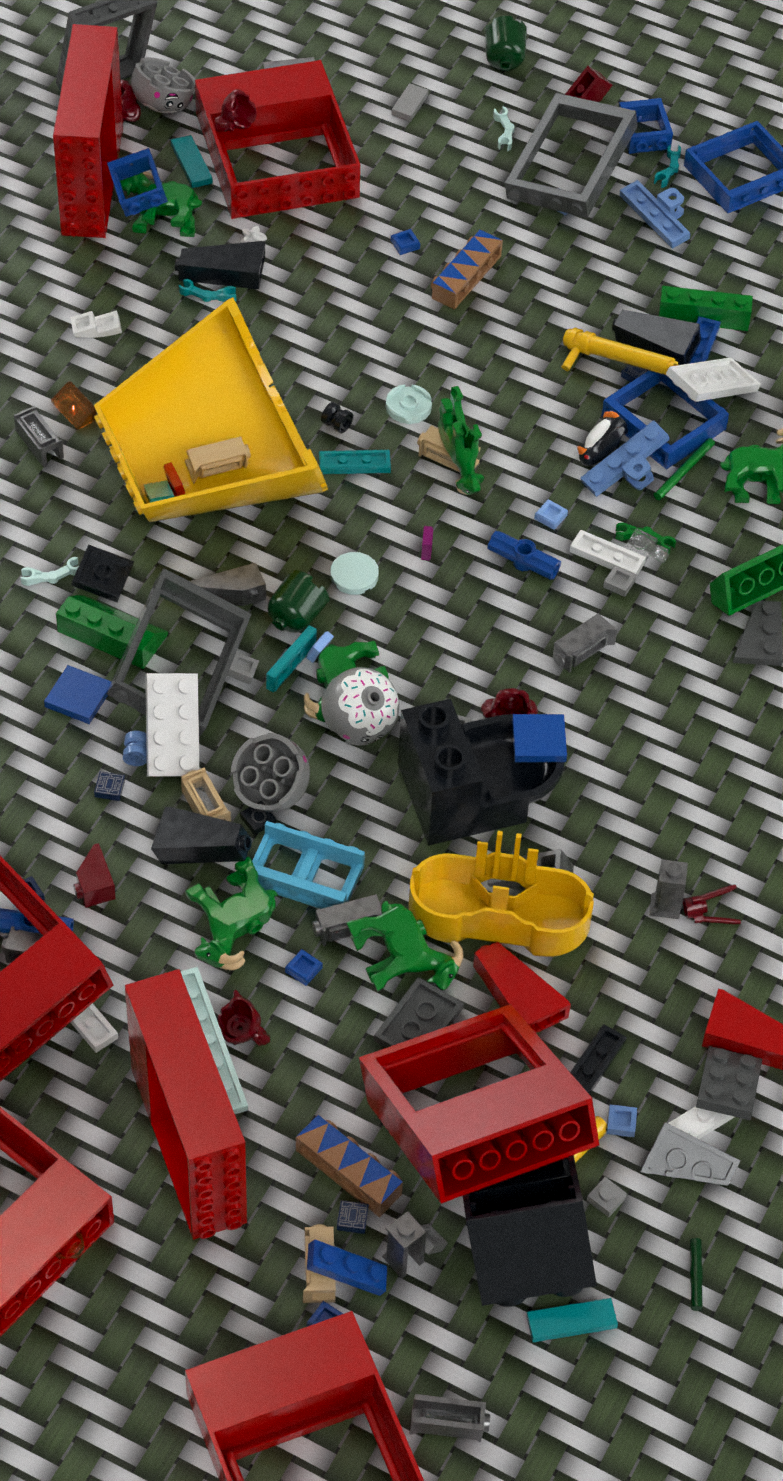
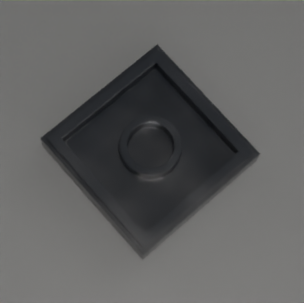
M88 544L71 586L118 602L134 561Z

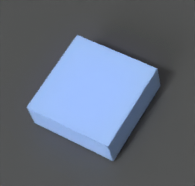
M548 499L535 513L534 519L555 530L566 518L568 510Z
M328 631L324 632L312 646L306 658L314 663L321 651L328 647L334 636Z

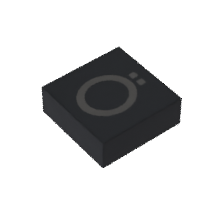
M262 800L257 803V804L265 805ZM252 807L240 812V818L254 835L265 830L266 821L276 823V818L271 812H263Z

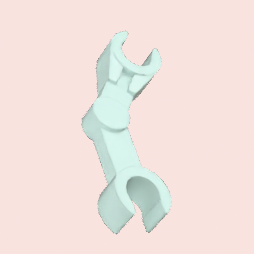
M502 106V114H499L495 108L493 115L494 120L501 122L505 129L498 139V149L500 150L502 144H507V151H510L512 148L514 124L508 119L507 108Z
M78 557L70 558L66 566L50 572H42L29 567L22 568V576L30 577H20L21 584L25 586L41 582L55 584L59 579L70 574L75 576L79 566H73L78 565Z

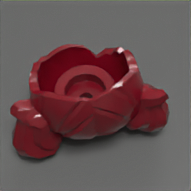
M121 80L123 122L124 120L135 122L141 116V108L136 103V97L131 84L126 80Z
M234 90L225 98L221 108V115L215 120L216 131L232 132L235 128L247 129L251 126L257 116L255 104L250 101V96L241 90Z
M515 688L500 690L495 698L487 699L482 704L480 710L485 718L506 714H538L537 706L534 701L529 699L528 693Z
M234 990L233 998L221 1008L217 1019L224 1040L233 1045L253 1040L258 1046L267 1045L271 1042L270 1035L261 1027L259 1012L250 1000L240 995L237 990Z

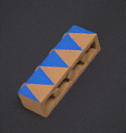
M479 230L474 237L471 236L466 246L462 250H458L451 263L445 265L443 272L439 276L434 277L431 283L432 299L455 310L499 260L502 254L503 240L482 230Z
M318 1115L296 1136L297 1152L358 1201L369 1204V1210L379 1218L402 1195L403 1182L400 1176L395 1171L387 1170L383 1167L375 1155L367 1154L352 1137H346L339 1132L337 1126L332 1121L324 1120Z

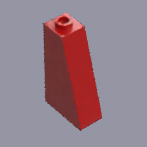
M499 942L484 945L474 953L473 967L499 1006L504 1007L511 1004L535 1033L569 1018L570 1002Z
M718 988L702 1047L722 1048L762 1058L763 1065L783 1070V1024L727 991Z

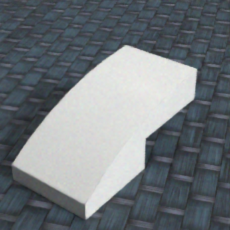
M117 310L96 317L92 311L70 317L75 337L96 338L122 333Z

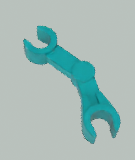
M671 145L668 146L666 155L670 159V166L657 172L654 176V184L658 180H662L661 188L666 187L671 176L679 171L678 159L681 156L682 150L680 145H678V150L675 152L670 149Z
M183 279L184 287L179 285V293L181 295H194L201 298L204 302L211 300L225 302L232 297L237 301L236 287L227 286L217 291H209L193 286V282L190 279Z

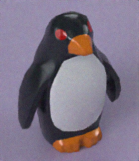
M606 411L603 414V420L595 425L586 437L585 447H577L580 462L584 466H591L604 460L619 448L618 445L622 435L628 433L629 430L626 422L616 412Z

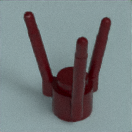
M733 884L700 896L683 898V909L686 918H693L694 923L741 924L740 919L703 916V913L708 912L706 900L735 890L737 886Z

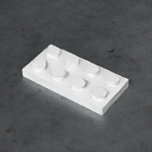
M731 357L671 366L666 373L673 383L685 391L688 397L695 402L757 392L761 385Z
M145 674L147 777H181L192 770H199L198 674Z

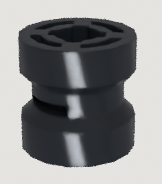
M335 402L329 403L321 415L322 423L327 426H334V429L339 433L346 432L354 418L352 412L342 410L340 405Z

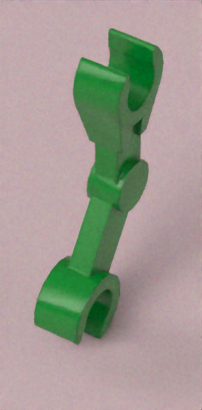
M626 523L616 524L615 531H623L616 532L615 538L617 540L625 541L635 537L649 539L659 545L660 551L665 554H670L671 547L675 548L676 540L673 537H663L654 532L651 527L636 528Z

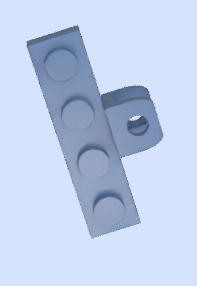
M638 180L620 189V196L672 249L690 239V232L677 220L684 214V208L680 206L684 202V196L676 188H669L657 195V199ZM670 196H675L676 199L671 200V199H669V197H670Z
M653 420L581 477L582 483L596 497L623 476L633 488L642 490L654 480L650 464L646 458L669 441V435ZM643 476L646 477L644 481H639Z

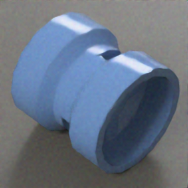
M142 731L126 733L124 738L126 748L123 750V761L132 766L146 764V733Z

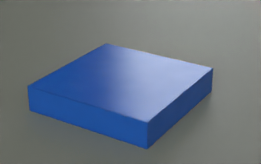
M67 665L44 700V705L48 709L90 725L108 696L107 692L111 681Z
M513 714L515 762L567 761L564 714Z

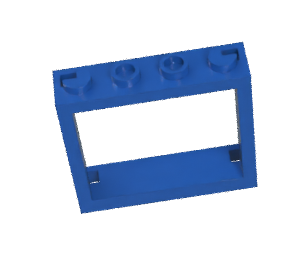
M758 121L686 149L684 167L727 213L783 191V147ZM754 143L778 169L776 172L728 190L704 163Z
M647 371L604 399L602 416L606 411L616 412L627 424L629 431L625 436L629 439L647 425L627 410L624 405L661 381L700 412L708 421L674 444L669 445L666 442L650 455L667 470L698 449L708 438L713 439L725 431L729 413L712 399L699 402L691 400L688 394L676 386L667 375Z

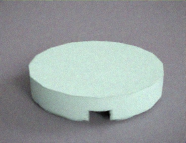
M411 384V387L399 385L387 394L385 407L390 417L400 423H419L430 415L432 399L430 394L418 385Z
M348 552L337 557L331 565V581L341 592L350 595H360L365 593V590L374 588L378 581V565L369 555L360 552Z

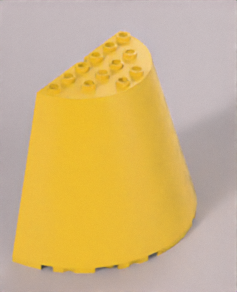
M233 297L225 301L94 405L98 413L94 418L99 428L105 429V432L102 433L103 438L110 448L109 451L115 463H117L122 479L125 480V486L131 498H133L135 508L138 514H144L149 522L318 494L328 490L326 481L311 449H306L275 386L269 387V385L273 384V380L263 363ZM241 436L244 445H248L251 457L248 458L247 468L244 469L242 466L239 469L203 478L198 477L193 484L185 460L189 459L186 451ZM172 462L183 484L185 495L149 503L143 484L167 480L163 466Z

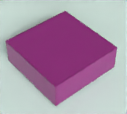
M424 526L421 560L430 561L434 529L431 526Z

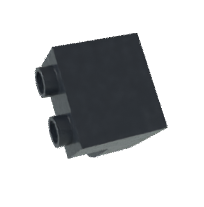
M451 699L401 710L398 766L428 846L527 823L529 804L543 798L556 787L562 777L565 762H515L513 714L499 715L460 724Z
M574 1155L463 1195L466 1223L482 1306L498 1304L503 1307H512L522 1303L526 1298L548 1294L570 1297L581 1292L583 1288L597 1286Z

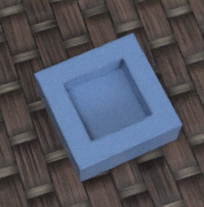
M610 1104L607 1134L634 1137L637 1108Z

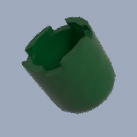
M499 16L494 18L491 24L486 25V59L495 69L511 71L523 63L527 38V27L523 21L521 23L515 21L513 16Z
M294 570L287 575L272 595L267 609L273 620L272 623L277 629L292 633L305 630L329 602L328 592L322 585L318 588L311 582L313 579L311 575L300 570Z

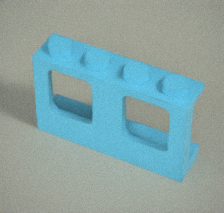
M266 821L265 834L252 862L258 873L259 883L265 890H275L279 896L322 909L349 902L364 868L365 852L354 846H345L328 838L323 839L313 836L306 831L288 828L281 823ZM281 844L302 852L292 875L264 867L273 845ZM324 859L350 866V872L341 891L313 882Z

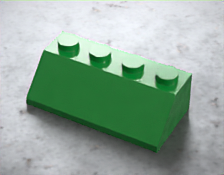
M662 286L658 316L696 323L700 316L720 321V328L748 331L753 296Z
M783 544L722 573L710 583L712 604L730 616L783 590Z
M85 595L68 596L56 612L57 632L119 659H122L138 621L136 617ZM148 623L131 664L144 669L168 636V631Z

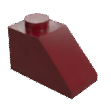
M587 66L565 95L600 102L613 85L600 72Z
M99 843L94 844L76 872L77 883L73 884L77 899L82 898L85 908L116 899L115 885Z

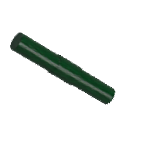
M692 1238L690 1240L691 1309L693 1311H701L703 1309L702 1240L699 1238Z

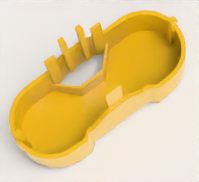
M498 831L496 849L493 853L487 855L488 842L478 841L476 857L450 853L438 854L423 860L412 869L409 910L413 913L416 921L421 919L427 932L426 935L435 940L451 943L453 940L460 942L470 938L524 946L534 956L554 957L567 954L583 943L589 933L594 904V894L582 878L572 872L537 866L539 852L537 849L528 848L527 860L520 856L522 834L516 833L514 855L501 853L503 831ZM489 879L518 882L526 890L516 896L509 895L508 887L493 885V892L491 893L487 891L481 882Z

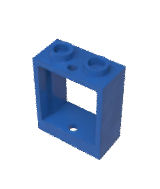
M662 99L619 102V107L636 111L637 122L658 120L661 131L634 132L627 145L628 153L667 150L668 146L672 144L673 131Z
M149 148L107 163L120 205L126 217L168 202ZM151 170L157 188L126 199L120 180Z

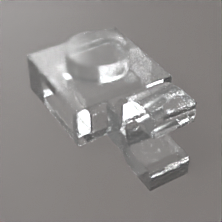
M638 528L635 529L625 546L626 549L645 556V562L651 556L665 564L669 557V554H667L668 549L656 545L658 542L656 537Z

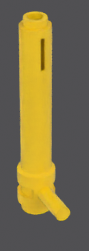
M579 328L567 329L563 337L564 346L571 350L561 366L565 371H570L579 353L586 355L594 354L666 375L669 367L678 365V362L672 357L598 337L593 332H583Z

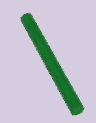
M708 438L654 493V497L657 500H661L715 445V441L712 438Z

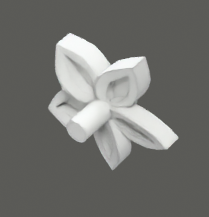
M259 226L253 227L251 231L242 229L245 237L242 238L241 243L267 240V236L260 232Z

